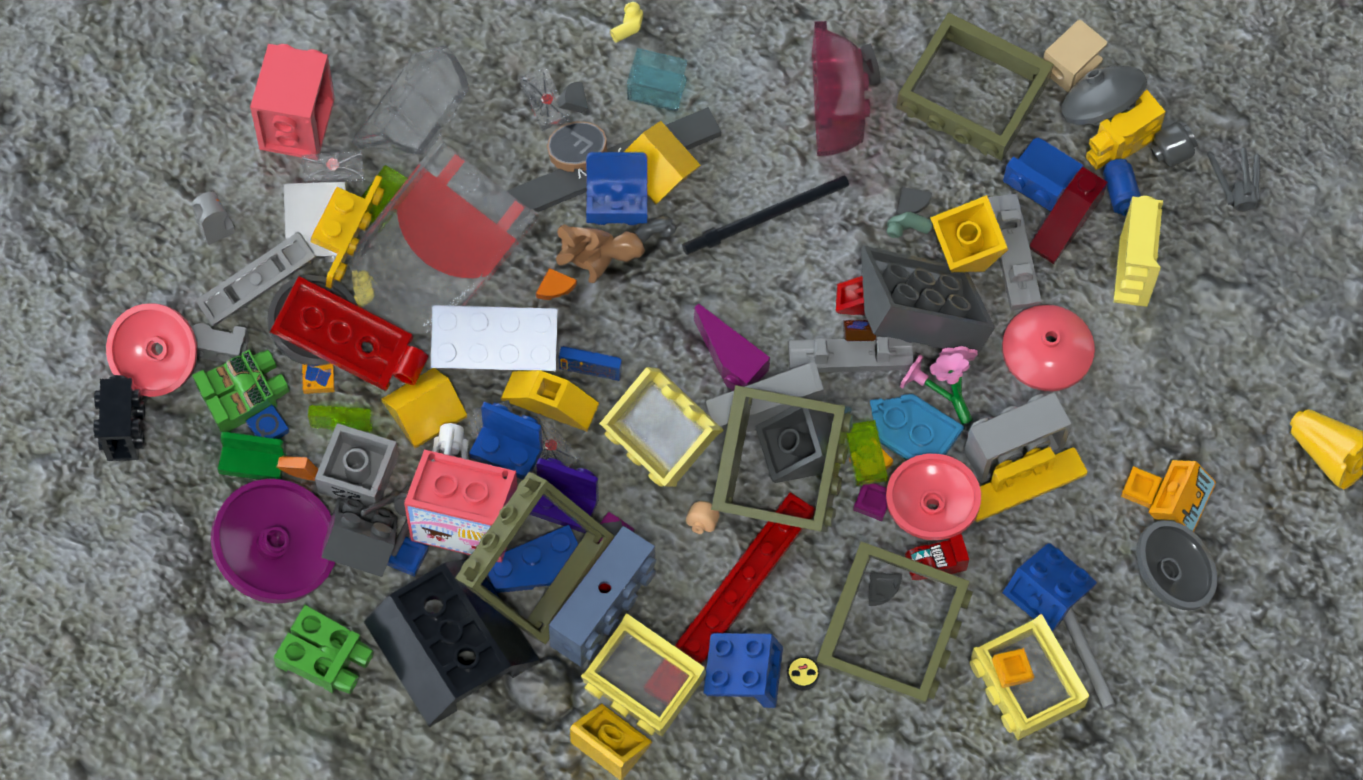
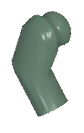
M905 212L889 219L887 222V234L892 238H899L903 235V231L909 228L928 234L932 227V222L930 219L913 212Z

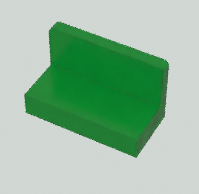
M221 432L220 440L223 447L217 469L219 474L256 480H281L283 471L277 468L279 457L287 455L283 440Z

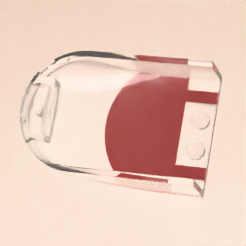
M439 138L359 241L351 264L355 296L364 310L412 335L432 332V305L467 306L503 264L539 216L536 211L528 209L448 147L444 140Z

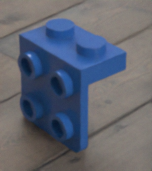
M1035 138L1019 159L1013 156L1008 162L1003 182L1051 212L1066 187L1083 165L1043 139Z
M643 152L589 153L586 157V223L606 225L608 223H625L628 225L647 223V155Z

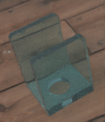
M637 48L627 80V100L677 111L687 82V77L684 76L687 60Z

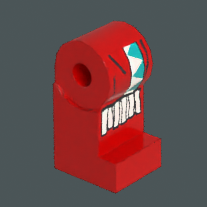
M962 534L951 537L947 541L918 546L905 553V558L949 574L967 571L969 556ZM910 572L912 580L928 579Z

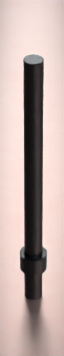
M843 175L716 229L713 227L703 231L702 236L683 243V251L688 255L705 247L709 249L721 244L723 239L849 186V181Z

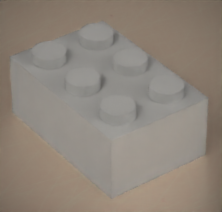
M1055 392L1046 396L1039 394L1032 397L1023 406L1018 408L1010 406L995 418L990 420L982 418L973 423L969 430L964 453L980 483L992 479L997 465L1007 460L1015 462L1022 459L1032 449L1040 448V450L1051 447L1053 452L1063 449L1072 423Z

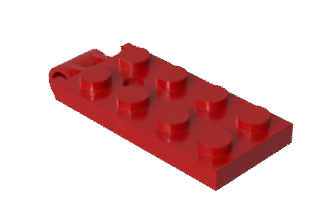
M298 276L270 330L271 333L384 391H387L392 375L405 384L415 385L429 358L424 351L408 346L413 339L411 333ZM365 342L370 343L373 347V350L369 353L362 350L361 346Z

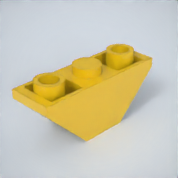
M541 370L513 371L501 397V400L586 432H588L599 406V402L570 381Z

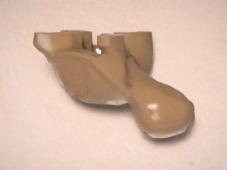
M565 224L561 225L557 231L558 236L562 239V250L556 257L558 265L573 262L577 266L589 270V283H595L600 278L612 258L629 262L640 258L645 252L642 240L637 234L626 231L614 238L610 233L600 229L569 227Z

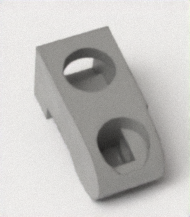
M215 192L203 193L193 200L192 208L196 223L207 245L235 233L234 226Z
M198 323L191 327L196 337L197 357L226 363L232 358L242 356L241 353L247 350L250 339L245 327L234 326L233 333L213 330L204 323Z

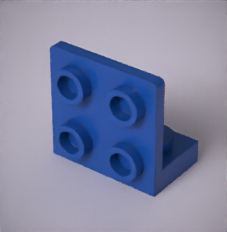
M484 402L481 407L483 427L469 452L470 458L484 464L516 471L517 478L523 480L528 472L532 473L543 451L542 426L534 418L527 415L520 417L511 413L507 407L499 403L489 404Z
M1048 543L1017 569L1002 593L1033 619L1042 614L1053 632L1070 608L1092 590L1097 582L1084 569L1065 556L1060 549Z
M711 634L704 694L706 696L755 697L764 708H776L783 646L773 634Z

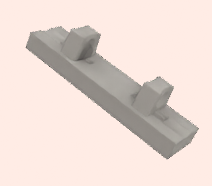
M1018 193L988 197L1008 247V251L999 258L1010 311L1041 305V296ZM1016 225L1014 228L1003 229L1004 226Z
M296 232L195 301L211 325L215 327L315 260L316 257L300 233Z
M876 337L874 341L815 338V340H789L788 343L790 370L812 362L816 363L819 373L909 370L914 363L912 343L890 337ZM875 348H877V357H876V359H875Z

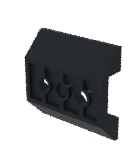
M468 559L445 562L388 595L364 621L366 628L429 727L457 712V702L509 672L511 677L514 678L540 663L539 658L518 626L455 579L462 565ZM485 578L481 585L499 598L488 579ZM430 600H438L443 604V607L437 613H429L425 610V605ZM469 651L475 654L476 660L471 665H462L458 662L459 655Z

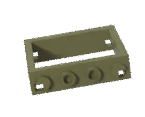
M948 12L898 93L896 108L907 113V117H915L927 123L931 129L943 131L953 136L959 143L969 144L979 149L985 156L989 154L1002 161L1049 82L1054 64ZM945 39L1033 81L1001 136L913 92Z
M735 385L711 510L827 532L828 526L832 527L833 518L836 516V509L832 508L834 495H839L842 485V477L838 476L840 464H845L848 454V446L844 445L846 433H851L853 428V414H850L851 407ZM752 399L834 414L814 520L732 504Z
M528 472L526 477L519 483L517 490L508 503L500 510L490 529L482 536L474 552L464 562L455 579L525 633L546 645L549 641V624L615 536L547 480ZM543 495L584 528L587 533L528 619H525L481 585V583Z
M861 541L818 654L817 665L926 705L928 698L934 700L940 681L935 680L938 669L942 668L945 670L951 655V651L946 650L949 639L957 638L962 625V621L957 620L960 609H967L973 594V591L968 590L970 581ZM870 558L956 588L920 689L834 658Z

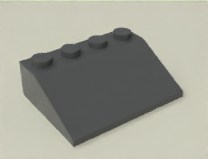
M863 246L861 249L864 311L873 334L880 337L900 339L908 343L925 344L933 348L963 346L975 349L978 353L980 352L995 327L968 272H951L947 263Z

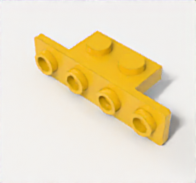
M376 175L365 199L336 187L311 236V243L337 253L327 274L325 287L331 289L335 280L341 282L348 266L344 262L348 255L354 256L360 243V239L357 236L360 230H367L373 215L369 212L373 205L378 206L384 195L385 189L381 188L383 177Z
M1051 447L1043 450L1035 448L1027 452L1022 459L1015 462L1007 460L997 465L991 482L980 486L981 504L975 521H982L1085 477L1088 471L1077 450L1072 447L1055 455Z

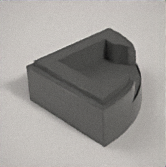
M870 43L861 46L858 61L870 85L879 83L880 71L872 45Z
M582 82L571 83L563 90L558 99L559 108L579 113L588 109Z
M902 187L897 215L905 212L917 214L927 208L932 193Z
M870 573L869 606H878L892 599L899 590L902 574Z

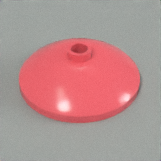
M147 303L126 310L116 319L108 334L106 355L113 375L132 378L135 389H140L142 396L156 397L177 390L191 376L197 360V341L190 324L179 312L162 304ZM157 343H160L163 347L161 354H158L155 350Z
M1038 305L1023 310L1011 320L1003 336L1002 353L1009 371L1020 382L1041 391H1059L1067 389L1083 379L1092 365L1095 346L1090 329L1075 313L1055 305ZM1052 336L1056 339V341L1049 342L1047 341L1046 337Z
M922 454L906 460L893 472L887 485L886 503L891 517L905 532L925 540H944L961 534L974 522L980 509L981 490L973 472L961 461L943 454ZM930 504H934L938 508L929 509L927 506Z

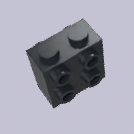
M114 375L109 377V379H100V390H96L94 393L95 409H99V419L94 420L93 424L94 438H98L99 450L104 451L107 461L139 460V449H144L145 447L144 430H141L140 420H145V402H141L140 389H135L132 378Z

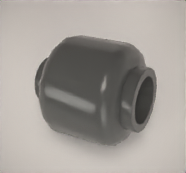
M1175 122L1154 134L1155 145L1151 146V149L1158 162L1164 160L1168 166L1174 167L1192 158L1198 143L1188 125L1183 126Z

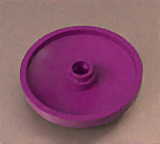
M262 479L245 484L230 494L214 518L211 530V549L216 565L225 579L235 589L252 599L275 604L300 600L319 588L335 565V562L321 558L324 540L332 516L318 497L306 488L293 482L280 479Z

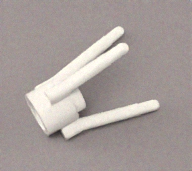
M452 423L441 425L439 436L434 437L432 451L439 453L440 450L441 453L450 456L457 455L461 451V457L469 460V440L464 439V428Z

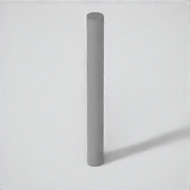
M1071 607L1063 620L1103 709H1109L1115 705V702Z

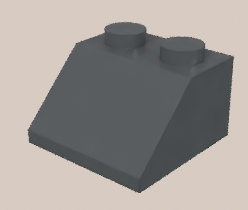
M792 406L755 426L772 482H784L823 473L832 428L827 412Z

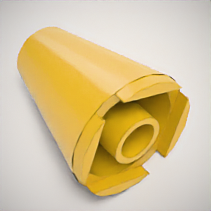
M1307 409L1304 412L1299 411L1294 415L1290 422L1292 436L1335 486L1344 490L1362 477V430L1311 409Z

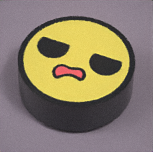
M797 657L792 660L787 669L789 684L801 691L813 688L819 679L817 663L809 657Z

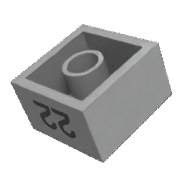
M337 423L315 477L318 493L336 499H354L366 507L382 500L399 456L396 441Z

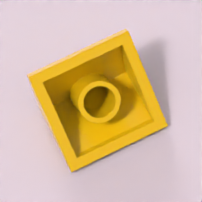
M662 121L643 132L624 151L643 152L647 155V196L655 205L701 166Z
M987 195L930 217L951 272H984L1008 251Z
M435 368L420 375L415 385L405 384L381 399L414 449L439 435L441 425L448 423L457 424L467 418V413L449 378Z
M600 704L573 723L570 728L571 743L619 780L624 779L652 744L650 739L603 704Z

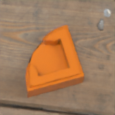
M549 268L536 292V298L552 300V298L567 295L576 287L577 280Z
M279 457L277 468L297 478L315 481L318 468L307 457Z

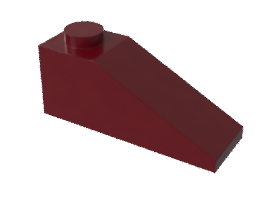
M1082 166L1066 187L1029 245L1030 250L1055 264L1103 199L1108 182Z

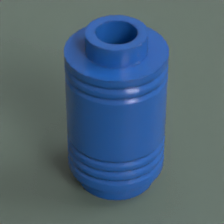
M1115 159L1105 165L1103 177L1108 182L1106 187L1114 212L1126 216L1132 196L1140 197L1141 194L1132 165L1126 159Z

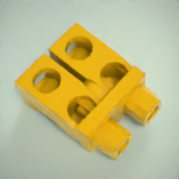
M1145 90L1136 101L1133 109L1127 113L1116 114L1111 122L1108 119L1100 122L1098 134L1089 140L1091 150L1086 153V159L1095 170H1098L1112 160L1128 158L1154 141V134L1161 130V124L1163 123L1166 111L1151 93Z

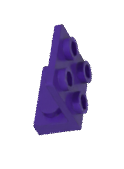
M538 458L536 463L537 476L547 480L589 516L593 517L599 501L598 478L587 469L577 468L575 470L566 467L564 463L554 458H548L547 460ZM543 495L529 514L561 526L569 525L571 529L585 534L587 532Z

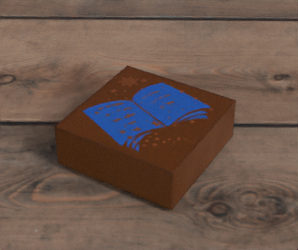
M843 320V332L846 341L876 340V335L873 334L868 320Z

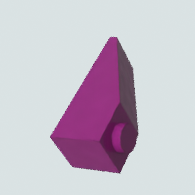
M699 303L694 307V322L725 385L734 391L735 385L745 387L759 382L769 371L770 357Z

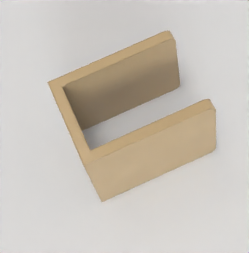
M1077 20L1044 53L1043 59L1054 64L1051 79L1066 92H1069L1082 77L1102 63L1103 58L1098 53L1107 46V41L1082 20Z

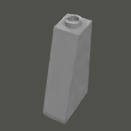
M815 362L745 386L821 402L824 393ZM734 391L705 401V413L724 430L714 440L723 439L726 436ZM752 399L746 433L755 431V426L792 406Z

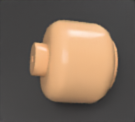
M698 501L690 507L686 516V523L692 526L693 532L702 534L704 531H714L720 514L719 511L711 510V503Z

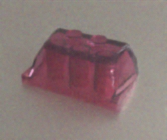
M815 21L812 41V71L817 156H830L849 151L863 142L866 117H870V100L865 99L864 91H868L869 80L868 73H863L861 49L846 37L827 30V21Z

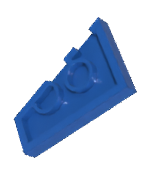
M564 526L506 551L502 563L496 562L487 577L496 593L532 590L535 587L550 586L579 544L570 526Z

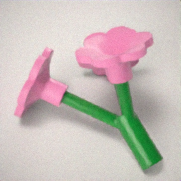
M963 346L944 348L939 353L936 363L930 366V371L933 375H936L937 380H947V383L951 384L953 395L929 380V375L921 371V362L924 357L921 354L910 367L900 387L903 389L911 381H915L921 386L927 385L952 402L962 425L969 423L973 418L962 396L963 372L970 367L969 361L975 359L978 351Z

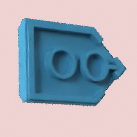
M914 394L900 395L899 398L886 400L882 398L870 400L878 442L905 460L922 454L947 455L964 430L963 425Z

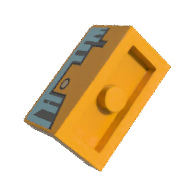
M1172 460L1148 513L1157 520H1174L1194 532L1216 481L1197 461Z

